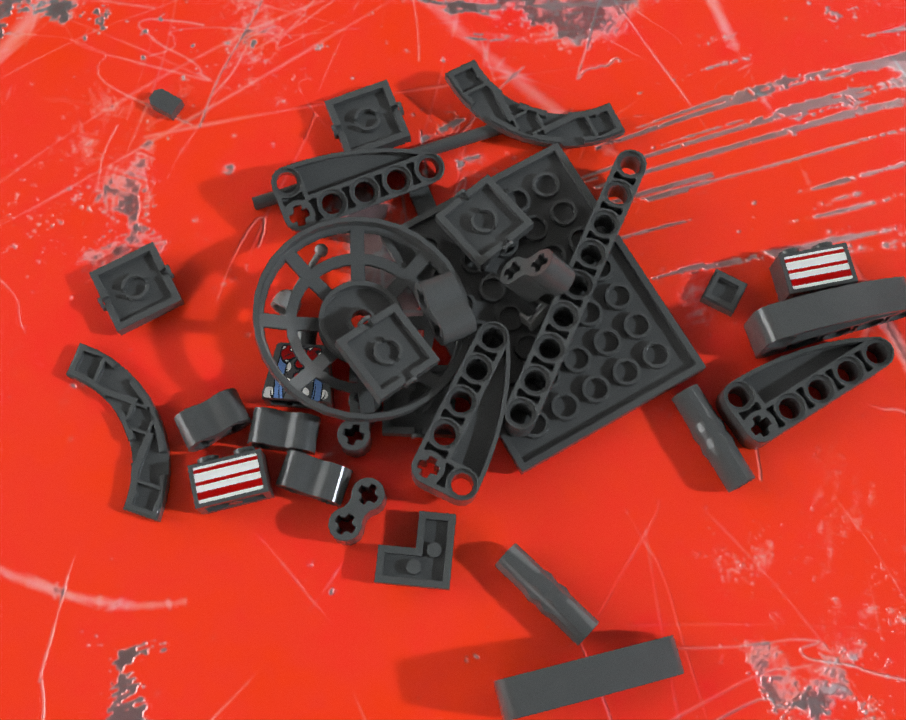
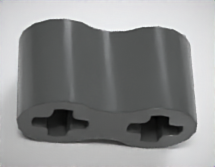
M542 249L529 258L515 257L503 267L500 275L501 282L526 302L536 301L545 294L561 295L571 287L575 279L574 270L549 249Z
M446 272L415 284L414 290L418 304L428 318L433 335L441 346L477 332L475 316L465 302L459 284L451 272Z
M235 388L218 392L208 400L186 408L174 417L176 426L189 452L203 450L221 438L241 431L252 421Z
M350 393L348 400L349 412L360 413L358 394ZM374 399L375 412H382V402L378 404ZM344 421L339 426L337 438L346 455L359 458L370 451L372 447L371 428L375 422ZM356 432H360L363 440H356L354 445H351L348 436L354 437Z
M255 407L247 444L264 450L285 452L295 450L307 455H315L321 418L308 413Z
M288 450L275 485L289 492L341 507L353 471L342 465L324 461L299 451Z
M368 477L360 479L354 484L349 502L344 507L334 511L329 518L328 527L330 533L338 543L351 546L362 539L367 521L372 516L383 511L386 506L387 497L383 485L378 480ZM375 490L377 501L375 503L367 501L363 504L364 499L361 494L364 491L370 494ZM353 519L352 524L355 530L352 533L345 531L341 535L342 530L339 527V523L342 520L348 523Z

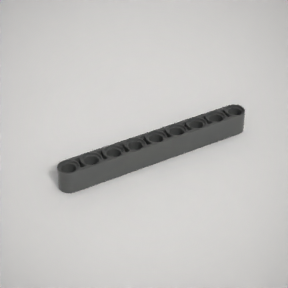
M624 150L617 156L568 265L575 272V279L572 285L581 287L585 293L577 296L567 290L565 293L554 297L506 404L503 425L505 430L512 436L524 437L534 429L639 189L647 162L643 154L636 150ZM629 168L633 170L635 174H626L622 171V169ZM618 197L623 203L614 204L608 198ZM605 226L610 230V233L601 234L595 227ZM586 255L593 256L598 263L587 264L581 257ZM565 316L571 321V325L561 327L554 322L553 318ZM543 347H552L558 356L553 359H547L540 354L539 350ZM530 378L539 379L543 383L544 388L540 391H531L526 387L525 381ZM516 410L525 411L529 415L530 421L526 424H516L511 419L510 414Z

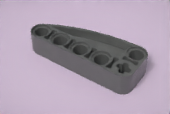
M401 148L357 149L309 158L281 167L272 175L271 185L287 227L292 231L300 232L317 223L335 218H343L429 186L441 179L445 166L439 155L427 151ZM427 160L434 164L436 172L433 178H425L421 175L419 171L421 161ZM398 172L403 176L405 183L401 190H394L389 187L387 183L389 173ZM282 175H291L297 181V187L291 193H284L278 189L277 180ZM364 183L372 188L373 197L370 201L362 202L356 198L354 191L358 184ZM328 195H334L341 201V210L336 214L327 213L322 207V200ZM301 207V211L307 210L309 216L305 218V225L298 226L297 221L292 223L289 218L294 215V208Z
M904 276L844 285L776 302L756 310L744 324V329L755 358L761 359L906 317V278Z
M486 322L478 329L411 465L412 480L416 486L457 506H466L476 498L492 459L505 414L510 380V338L506 327L499 322ZM487 336H493L499 339L501 345L497 348H489L484 345L482 340ZM471 367H479L484 370L486 376L481 380H474L468 376L466 371ZM457 398H462L468 401L470 409L466 412H457L451 407L450 403ZM440 430H447L453 434L455 440L449 445H441L436 442L434 435ZM429 463L435 465L434 472L437 475L430 473L427 478L422 477L420 466L426 468ZM460 478L466 479L470 482L472 491L467 495H458L451 488L452 482Z
M863 337L826 342L800 349L754 368L731 381L718 394L715 401L716 409L743 447L754 450L759 449L875 376L893 361L894 348L888 340L882 337ZM866 351L876 356L877 363L868 359ZM837 369L844 370L849 376V381L842 380L838 375ZM808 387L816 388L821 395V400L814 399L810 395ZM728 394L738 395L742 400V407L732 405L728 399ZM779 405H785L791 410L792 419L786 418L780 413ZM756 425L759 426L762 430V432L757 435H755L751 430V428H754Z
M674 635L499 679L493 681L502 720H513L684 674V669Z

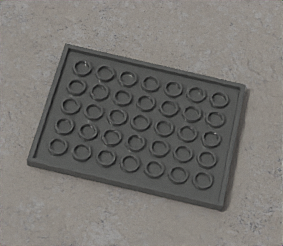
M558 142L491 177L534 222L532 230L515 242L514 247L510 246L505 254L499 255L481 271L435 222V215L452 203L454 197L401 224L428 240L449 260L460 277L467 294L469 307L476 319L477 331L481 325L490 321L499 322L508 330L511 363L507 402L543 321L534 331H530L528 326L521 323L519 314L523 313L528 317L531 315L533 317L537 313L536 308L539 304L535 301H524L504 285L500 280L502 269L511 259L515 257L529 258L542 249L551 250L569 265L597 203ZM605 226L595 227L601 234L610 233V230ZM619 234L534 429L524 437H515L505 430L502 422L499 439L521 475L678 386L706 368V365ZM380 236L394 263L399 264L404 269L418 255L410 247L393 239ZM586 255L581 257L587 264L598 263L593 256ZM429 263L416 279L421 282L438 276L439 273ZM572 285L568 289L570 293L577 296L585 293L581 287ZM545 294L538 299L551 306L555 296ZM565 316L553 318L554 322L561 327L571 325V321ZM476 333L470 335L469 341H468V345H467L466 353H467V351H468V349H469V347H470V345H471V343H472V341H473V339H474ZM487 336L482 340L484 345L489 348H497L501 345L499 339L493 336ZM456 341L444 345L450 357L453 355ZM543 347L539 350L540 354L547 359H553L558 356L552 347ZM471 367L466 371L468 376L474 380H481L486 376L484 370L479 367ZM530 378L525 381L526 387L531 391H540L544 388L543 383L539 379ZM516 410L510 414L511 419L516 424H526L530 421V417L525 411Z

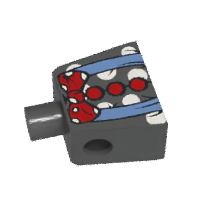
M297 331L301 345L312 361L326 349L324 345H316L317 332ZM280 342L276 345L273 359L281 372L290 381L304 367L297 360L289 343ZM332 364L324 370V372L333 376ZM268 371L262 391V399L267 406L311 409L288 394L273 378L270 371ZM314 379L302 390L311 399L328 407L335 408L334 388Z

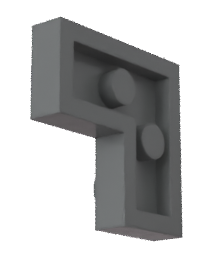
M419 511L416 548L378 544L375 584L449 591L456 514Z

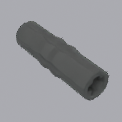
M698 384L684 389L671 399L689 427L693 439L700 445L703 455L711 463L728 493L756 478L737 448L733 436L726 430L723 420L716 414Z
M517 543L511 546L495 564V567L523 593L526 599L536 605L541 614L555 623L577 646L598 625L599 621L569 593L567 588L558 583L551 573L544 570Z

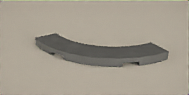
M475 59L445 73L444 78L454 94L477 118L491 128L521 142L542 147H549L558 142L561 148H580L608 142L625 133V129L610 102L586 111L568 112V114L547 113L546 110L534 108L521 102L519 104L505 96L502 90L493 84L483 73Z
M80 343L66 376L90 387L112 406L130 442L133 463H131V481L128 496L123 509L127 512L161 522L170 488L171 459L167 433L160 413L152 398L128 370L99 350Z

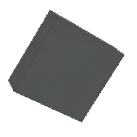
M716 269L700 302L731 317L748 284Z

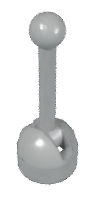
M325 244L316 245L314 249L315 254L308 264L311 269L318 263L321 257L327 255L328 248ZM293 289L279 291L270 303L271 307L280 315H286V308ZM300 301V304H299L297 313L299 312L300 307H301V305H302L301 301Z

